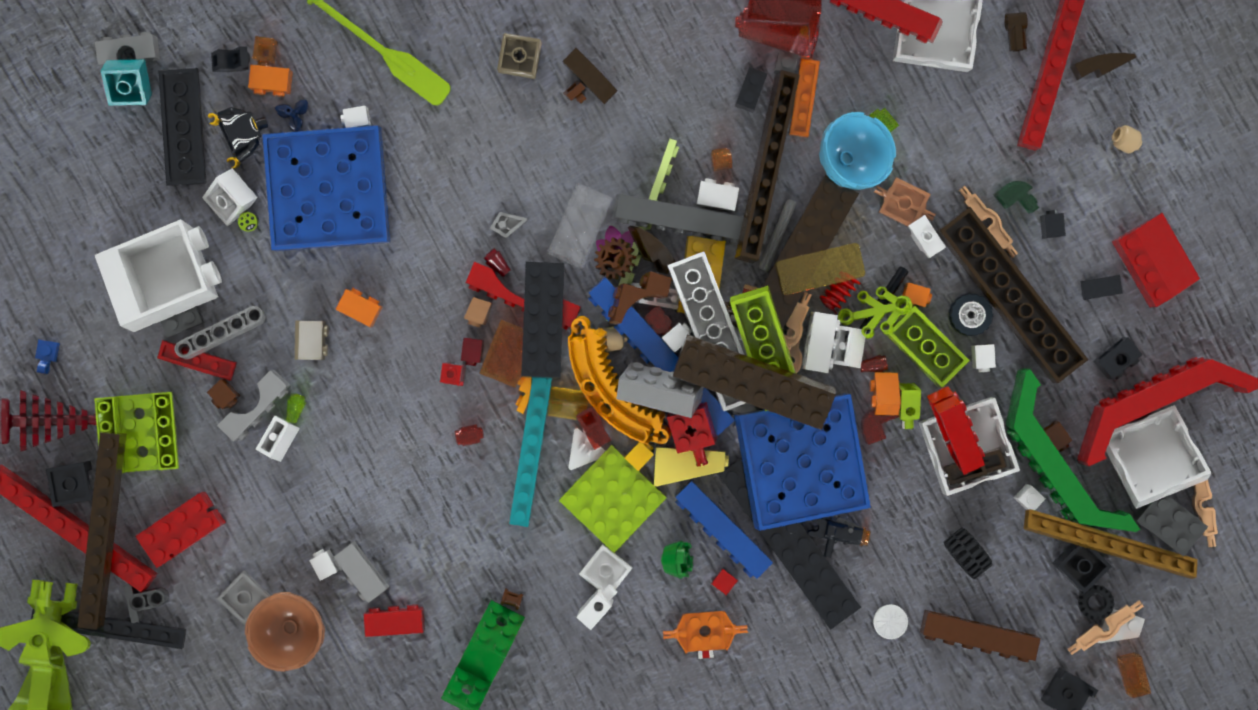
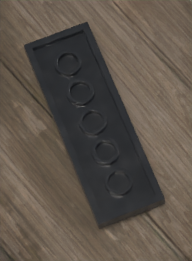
M199 69L158 70L166 186L206 184Z
M526 262L521 377L560 379L564 263Z

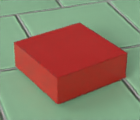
M722 568L711 584L727 596L738 579Z

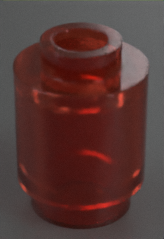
M477 424L460 427L459 430L455 431L457 445L468 446L481 443V439L484 438L482 427H478Z

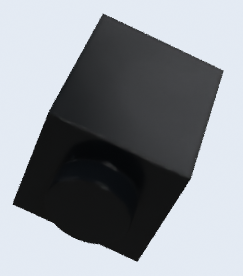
M1050 210L1046 211V215L1040 216L1042 239L1066 236L1064 213Z

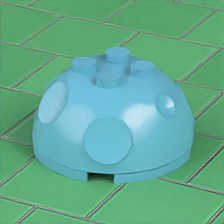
M851 112L837 118L825 129L820 144L819 157L826 175L841 187L862 190L880 184L890 175L893 170V161L896 157V147L890 131L879 119L866 116L863 112Z

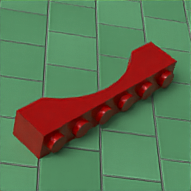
M477 262L473 263L465 282L469 284V289L479 292L480 289L487 292L486 296L495 300L498 297L505 299L504 304L515 307L517 304L523 307L521 311L524 312V299L508 290L498 279L493 269ZM564 299L562 328L567 330L577 318L581 306Z

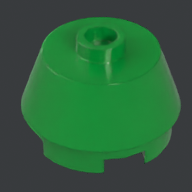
M681 540L665 546L661 556V563L666 574L679 579L689 577L688 571L692 572L694 557L690 556L689 549L692 548L691 543Z

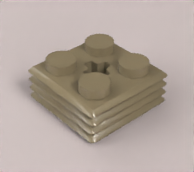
M504 33L497 68L498 72L535 79L542 45L541 40ZM522 52V55L525 57L518 61L517 57L514 56Z

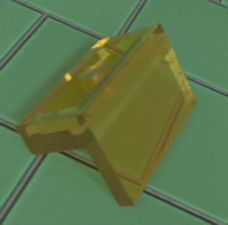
M552 386L548 416L585 421L588 400L583 392Z

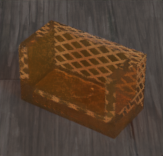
M1133 652L1116 657L1126 694L1132 698L1151 694L1142 656Z

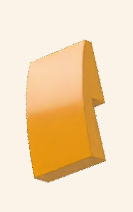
M521 377L518 385H520L519 390L524 392L525 395H520L515 405L518 406L516 411L524 414L529 403L532 378Z

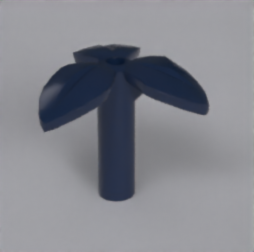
M300 100L295 103L294 109L286 104L275 107V111L282 118L292 117L289 126L293 131L298 132L302 128L303 121L298 115H303L307 112V100Z

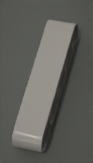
M257 306L249 307L180 340L175 345V353L183 359L196 357L262 325L266 320V315ZM256 311L260 312L259 319L252 320V314ZM237 320H242L241 328L235 329L234 323ZM224 328L225 334L220 338L217 337V331ZM202 337L207 338V343L204 346L199 345V340ZM188 345L190 348L189 352L183 355L181 349L183 346Z

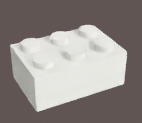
M810 312L801 369L829 373V369L832 370L834 358H831L833 350L835 351L837 339H834V336L840 326V320H837L838 315Z

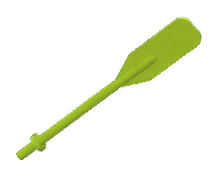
M307 0L309 5L314 3L377 50L383 56L392 74L432 105H441L451 91L450 84L411 54L385 48L323 0Z

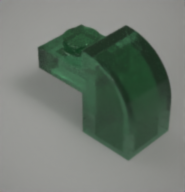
M1013 181L1005 184L993 194L1004 209L1009 208L1016 201H1019L1028 214L1033 213L1039 208L1036 198L1032 194L1028 195L1027 193L1033 187L1023 181Z

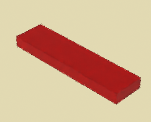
M162 340L157 359L232 381L237 362L205 352L191 359H183L175 353V343ZM183 346L181 349L182 354H187L190 348Z

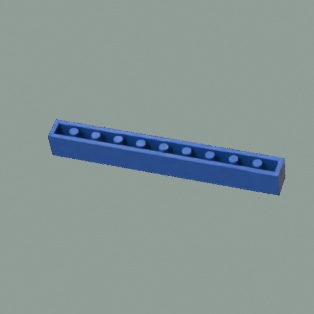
M604 277L588 292L590 295L588 299L595 307L599 304L603 309L602 315L609 321L608 312L614 304L615 298H613L615 287ZM631 306L625 313L622 323L615 325L614 328L621 335L625 333L629 337L627 342L634 350L637 347L642 352L640 356L647 364L651 362L661 370L673 372L678 357ZM703 388L701 403L707 402L715 432L719 435L735 420L727 411H723L720 403L706 388Z

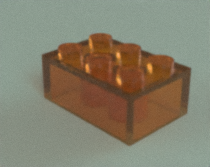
M504 320L500 321L479 374L514 388L517 387L522 372V327Z

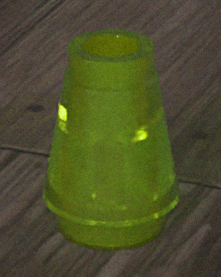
M291 393L287 400L286 421L297 423L306 405L305 396Z

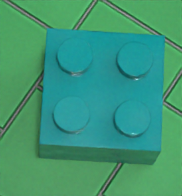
M145 59L106 60L100 72L108 106L147 105L152 96Z

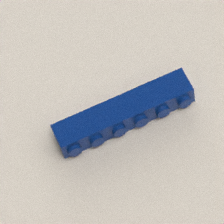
M692 480L675 495L677 499L675 503L682 510L686 508L690 512L689 517L696 524L700 522L704 526L702 530L709 537L713 535L718 540L716 544L723 551L727 549L731 553L729 557L736 564L740 562L745 567L743 571L750 578L754 576L758 579L773 564L772 560Z

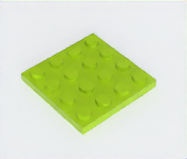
M611 445L559 501L615 553L667 497Z

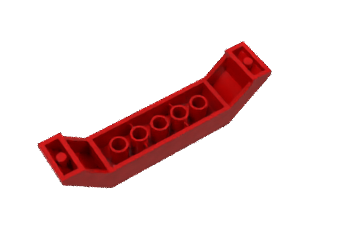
M1203 357L1188 359L1186 361L1187 364L1173 366L1168 369V373H1158L1152 376V380L1148 382H1138L1133 385L1134 388L1131 390L1124 389L1117 392L1116 397L1101 399L1099 404L1094 406L1077 461L1081 465L1091 466L1107 459L1105 452L1114 429L1216 382L1232 387L1234 392L1250 393L1258 389V378L1213 359H1204Z

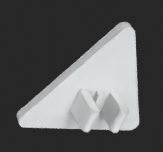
M578 428L574 429L569 461L570 470L596 461L606 451Z

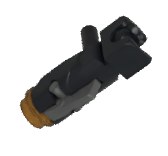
M838 517L835 521L824 518L814 519L812 522L817 523L818 528L816 530H808L807 532L809 536L827 539L824 556L829 558L832 556L834 543L836 544L837 541L843 542L844 545L868 546L871 533L866 528H862L842 517Z

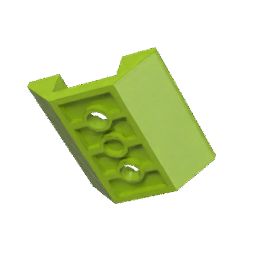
M172 392L94 398L98 446L101 432L126 433L122 473L179 469ZM138 408L143 409L145 412L142 419L137 418L135 414ZM141 446H145L148 449L146 457H142L139 454Z

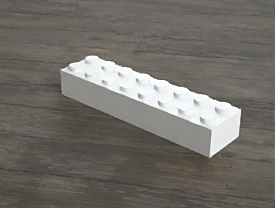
M703 251L668 265L669 273L694 337L744 355L705 252ZM716 392L723 411L745 404L743 401Z

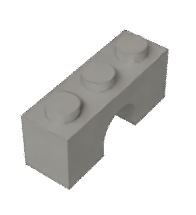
M141 32L139 36L134 37L129 34L121 35L119 39L104 37L101 38V41L95 42L97 62L101 67H103L106 60H122L123 53L128 49H134L136 60L145 59V62L160 60L158 38L151 34V32Z

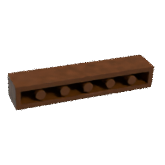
M929 610L924 611L920 632L928 640L943 639V643L954 645L956 642L962 644L961 647L973 649V647L980 648L981 652L991 654L992 651L999 652V656L1010 658L1012 655L1018 657L1017 660L1029 662V660L1036 661L1041 639L1033 634Z

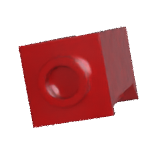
M449 362L442 363L440 382L463 386L466 365H454Z

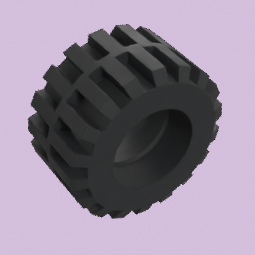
M963 527L943 541L948 552L968 576L973 579L979 577L993 565L992 559Z

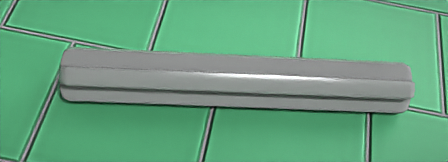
M788 199L784 205L759 265V269L767 272L771 266L795 209V201Z

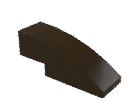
M577 48L562 61L577 79L604 105L617 93L618 90Z
M1132 53L1102 54L1080 61L1070 68L1076 80L1092 72L1099 78L1135 59L1136 55Z
M631 225L627 227L643 260L653 262L657 272L668 274L667 266L676 262L669 250L656 237L644 229Z
M1001 447L984 452L985 457H983L985 465L965 475L956 463L945 466L950 485L1007 467Z

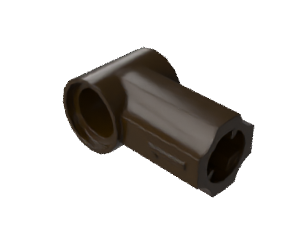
M1027 13L1005 14L1004 23L1005 29L1008 31L1009 52L1027 50Z

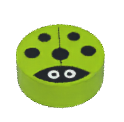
M245 212L240 215L238 225L242 230L251 232L258 227L259 221L255 214Z

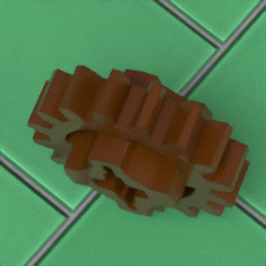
M612 237L611 242L606 239L605 246L600 244L601 250L595 252L599 256L594 259L595 262L599 263L596 269L601 270L600 274L606 275L608 279L618 280L619 276L625 278V272L631 273L629 268L630 266H635L632 260L636 259V256L632 255L635 250L630 247L631 244L621 238L617 240ZM607 268H613L615 271H610Z

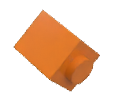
M909 282L905 283L902 296L909 297L913 305L922 308L926 307V304L929 305L932 298L930 288Z

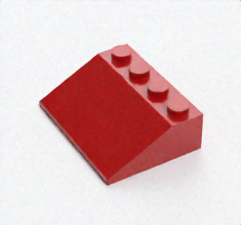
M1163 213L1158 214L1112 241L1149 308L1158 307L1200 279Z

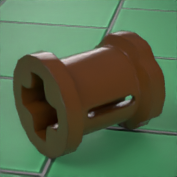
M505 588L500 604H507L518 610L523 594H516Z

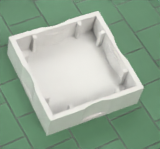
M901 0L904 3L940 17L943 23L934 42L930 43L927 41L926 44L916 40V36L912 34L905 36L899 33V29H897L893 61L969 72L973 69L977 43L976 30L981 16L983 0Z
M989 397L966 405L967 411H965V414L970 417L973 423L971 429L978 436V447L980 446L983 452L1001 447L1007 464L1005 468L989 472L980 477L950 485L948 474L944 467L955 462L949 454L945 444L947 442L943 439L935 416L918 422L944 495L948 496L972 488L983 481L995 480L1020 471L1012 445L1005 433L1004 422L996 398Z
M1175 405L1153 413L1141 421L1114 429L1106 449L1135 509L1204 482L1211 475L1209 467L1199 449L1191 440L1188 428Z

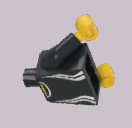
M233 107L222 110L217 115L209 113L208 118L215 117V121L209 124L220 126L232 155H236V157L228 158L227 162L234 160L235 165L231 169L238 168L240 162L251 156L259 146V140L262 137L260 130L268 128L265 117L255 120L251 112H245L243 109Z

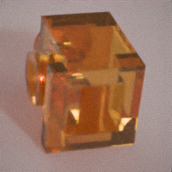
M255 36L252 59L258 62L257 65L269 66V64H275L278 41L274 38ZM269 50L268 56L265 57L263 55L264 51Z
M730 149L711 150L713 171L732 169L733 162Z

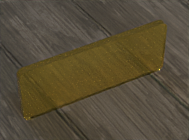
M858 243L797 256L776 263L784 295L865 276L864 264Z

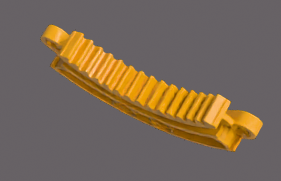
M578 316L571 325V335L568 337V350L575 378L589 403L604 420L626 436L646 445L650 441L658 444L666 443L671 437L670 428L663 425L666 413L661 410L657 411V409L616 399L619 379L616 380L615 377L618 374L611 372L614 366H608L611 360L606 359L609 353L604 352L608 348L607 345H604L607 341L604 338L607 331L603 330V328L591 329L590 320L585 316ZM581 321L585 327L581 330V334H578L580 332V325L577 324ZM589 382H592L595 387H592ZM605 403L608 404L611 407V409L607 408L605 406ZM660 431H663L664 438H661Z

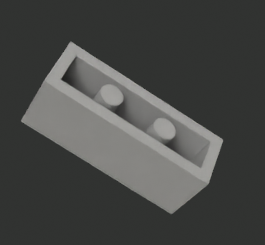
M355 541L333 557L337 568L346 573L347 581L352 586H356L359 590L357 593L363 601L371 602L389 587Z

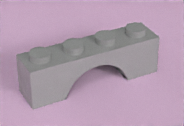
M270 370L257 383L260 391V400L253 411L247 414L232 411L217 425L233 442L239 439L241 441L244 440L249 434L248 430L252 426L256 427L263 420L261 416L265 412L269 413L276 406L274 404L278 398L283 399L289 391L287 389L291 385L275 370Z

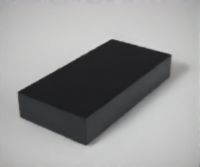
M1120 275L1080 281L1083 300L1123 294Z

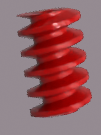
M840 271L838 273L840 278H834L835 284H829L831 290L825 289L824 293L826 296L820 295L819 297L823 305L835 314H837L834 309L835 307L842 308L839 302H847L844 296L851 297L849 290L856 291L854 283L861 285L856 278L847 272Z

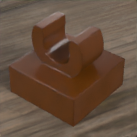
M578 80L563 92L570 101L575 98L581 104L586 100V97L581 93L585 87Z

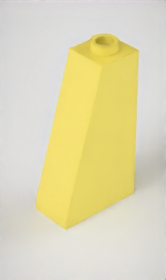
M656 446L654 486L723 472L724 467H728L729 455H725V451L704 449L708 464L704 466L701 464V467H697L693 451L677 454L676 448Z

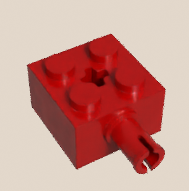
M707 402L699 404L692 418L669 413L667 420L677 454L693 451L696 466L701 467V464L703 466L707 465L708 460L704 447L715 445L717 440Z

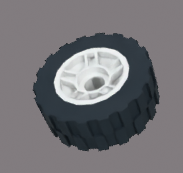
M965 294L956 298L955 302L951 304L948 318L956 332L962 335L976 336L984 333L989 328V325L992 323L993 309L989 301L985 300L983 296ZM968 312H974L972 319L968 317Z

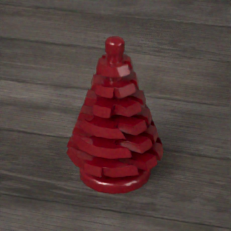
M20 390V415H12L10 412V400L1 398L2 444H8L10 442L11 428L20 427V452L27 450V426H32V444L35 447L39 445V426H45V443L51 442V426H57V439L63 438V425H69V435L75 434V425H81V431L87 430L88 425H97L96 414L88 415L87 410L81 409V415H75V407L69 405V415H63V403L58 401L57 415H51V399L45 398V415H39V396L32 394V416H27V392Z

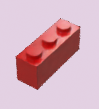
M418 604L407 605V608L399 609V606H389L388 610L372 607L368 608L369 611L364 613L365 637L416 634L425 631L424 608L418 607Z

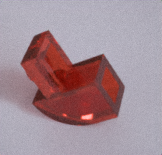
M593 406L575 416L594 451L611 441Z
M875 409L869 410L861 421V432L865 443L870 445L886 439L881 424L898 418L899 415H875Z

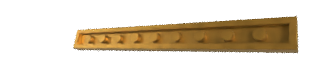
M1028 509L1025 511L1023 528L1025 530L1190 579L1197 577L1198 559L1188 556L1183 557L1181 554L1035 510Z

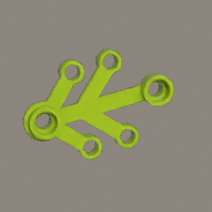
M881 286L876 289V295L879 299H887L892 304L883 305L872 298L866 291H860L857 295L858 300L862 304L867 303L873 308L852 312L847 308L842 309L838 313V320H840L841 324L847 326L852 324L854 320L874 316L861 330L863 336L869 339L874 336L875 327L886 313L892 312L887 321L881 323L880 329L884 334H890L893 331V324L899 316L909 313L913 304L909 297H896L888 292L885 287ZM881 291H885L883 295H879ZM902 304H906L904 308H900ZM889 325V329L884 330V327ZM867 330H871L869 334H865Z

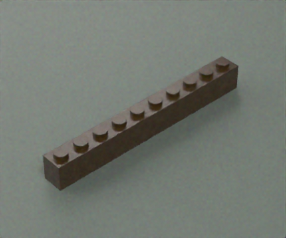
M781 70L775 75L734 259L753 264L760 258L800 76L798 74Z
M109 431L100 433L78 618L79 628L97 630L103 627L105 622L126 433Z

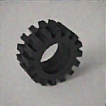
M1093 585L1085 594L1081 592L1079 595V609L1089 619L1102 620L1112 613L1115 604L1114 597L1107 588ZM1099 595L1103 598L1104 606L1100 610L1090 608L1088 601L1091 596Z

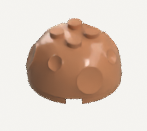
M279 592L263 599L251 611L245 626V635L251 655L261 665L275 671L285 672L306 665L315 657L324 641L325 626L317 608L304 597L291 592Z

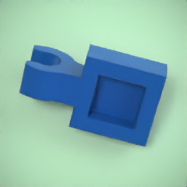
M38 339L35 358L41 360L37 366V373L49 374L50 362L57 361L60 343Z

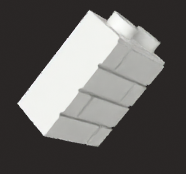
M180 219L95 255L121 327L136 332L218 297L214 285L221 283L222 279L214 262H205L201 250L208 248L209 245L201 227L193 228Z

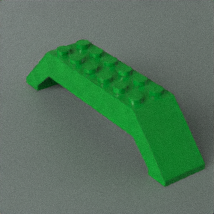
M1021 368L1018 370L1005 424L1008 429L1006 433L1012 441L1015 440L1019 445L1017 449L1020 454L1028 458L1030 461L1028 465L1031 470L1039 474V481L1042 486L1050 490L1051 494L1049 496L1053 502L1061 506L1060 512L1064 518L1084 525L1132 532L1139 531L1140 528L1130 513L1121 510L1111 512L1096 507L1033 415L1037 388L1041 384L1030 369Z

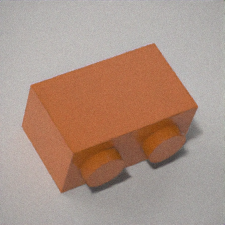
M250 65L248 88L253 90L254 94L265 95L266 92H272L273 96L284 97L285 94H291L293 71L289 68Z
M353 287L351 290L345 289L336 310L369 327H373L383 308L378 305L380 301L371 296L368 299L361 296L363 292Z
M875 372L873 380H870V391L873 392L871 407H874L875 415H898L901 406L898 373Z

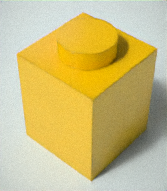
M638 442L624 458L639 471L654 455L652 452L654 448L650 444L646 445Z

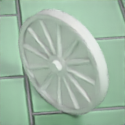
M889 604L882 606L876 611L873 625L876 632L883 638L896 639L905 633L908 627V618L904 610L899 606Z

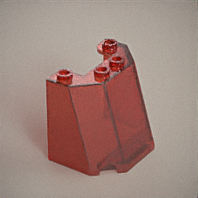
M749 0L748 7L744 8V12L736 16L735 28H738L739 37L745 40L813 59L820 31L819 20L822 12V0Z

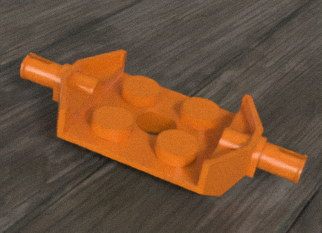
M725 611L682 614L676 629L663 631V639H677L685 653L726 649L727 651L734 636L739 633H748L747 625L736 626L733 624ZM702 626L710 628V633L707 636L700 634L699 630Z

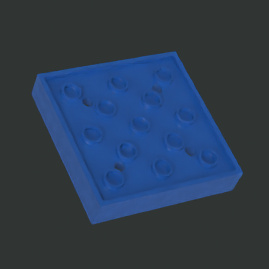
M377 125L262 134L271 250L288 251L390 243L381 127ZM351 154L356 155V159L354 161L350 160ZM295 158L298 159L297 165L292 164V160ZM355 212H360L358 219L354 217ZM298 216H302L303 221L301 223L297 222Z
M844 393L835 396L824 425L828 424L829 426L827 431H824V428L820 430L779 414L765 411V409L734 415L755 529L761 531L871 508L851 394ZM770 435L773 436L772 442L768 441V437ZM835 481H838L839 486L837 488H835L833 485ZM780 492L784 495L782 499L778 498Z

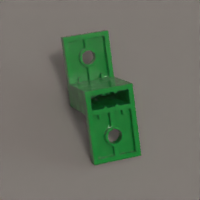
M491 600L441 699L461 710H479L525 617ZM496 622H502L504 627L499 626ZM462 689L469 690L470 694H465Z

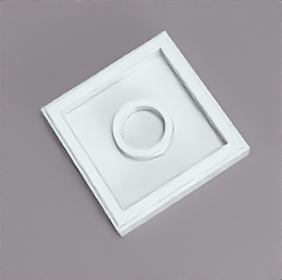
M602 544L579 575L597 589L600 588L604 591L608 585L616 589L633 567Z

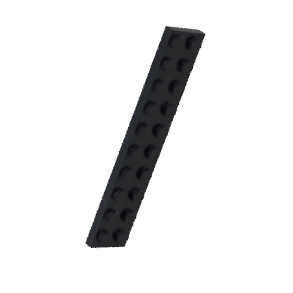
M741 457L718 475L753 522ZM801 523L759 531L830 630L861 608Z

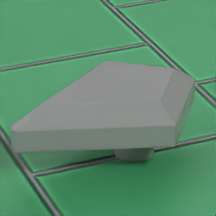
M499 212L490 229L507 238L528 219Z

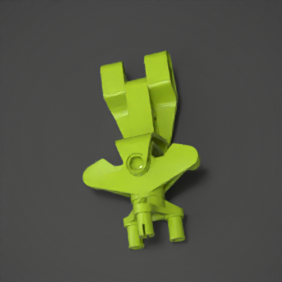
M32 579L31 593L27 599V604L35 610L33 619L0 628V647L10 651L19 643H26L19 658V663L30 666L23 685L8 710H73L63 652L67 657L83 653L90 648L91 642L89 638L77 633L61 622V615L76 609L77 601L75 600L78 584L65 583L64 600L59 602L50 600L53 582Z

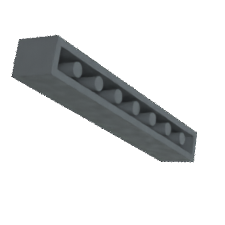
M617 194L612 218H616L618 223L629 224V221L636 222V226L647 227L649 224L654 225L656 230L666 231V228L674 229V233L685 234V231L693 232L692 236L703 238L704 235H709L712 240L722 241V238L730 239L729 243L738 244L744 217ZM769 221L767 222L766 231H765L764 240H763V244H762V245H765V244H766L767 233H768V227H769Z

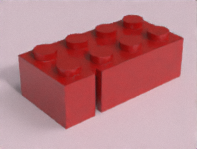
M947 386L928 395V401L943 439L947 442L945 444L949 454L961 472L965 475L984 466L983 457H985L982 448L977 445L979 439L975 431L971 429L973 423L970 417L966 416V405L963 400L959 399L956 391L952 392Z
M205 491L197 494L135 536L156 568L166 564L226 523L217 509L210 512L207 511L214 504Z

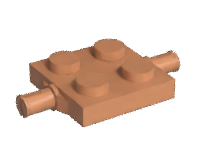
M897 177L888 190L877 185L873 192L884 197L879 213L907 227L924 215L931 221H933L936 215L926 210V203L931 194Z

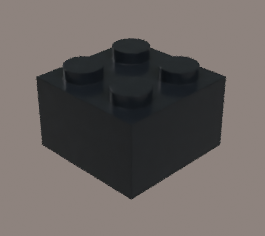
M1071 544L1052 563L1084 594L1112 567L1097 551Z

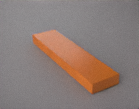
M800 59L798 72L800 76L794 99L789 135L809 137L820 61Z

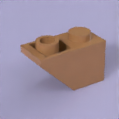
M473 297L464 319L468 320L467 324L480 327L481 324L486 325L493 303Z

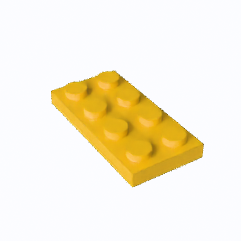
M687 236L684 259L704 251L717 286L720 289L726 241ZM679 299L677 312L685 313Z

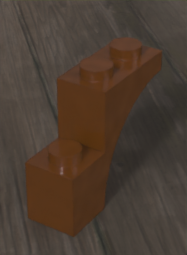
M650 271L641 277L639 284L641 288L625 283L618 285L613 293V298H615L614 304L608 312V317H610L609 323L615 325L622 323L627 310L642 298L656 297L662 299L668 297L672 278Z

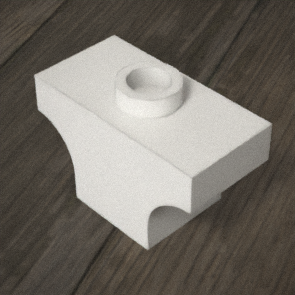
M925 215L908 225L911 231L910 236L920 251H923L928 258L946 248Z

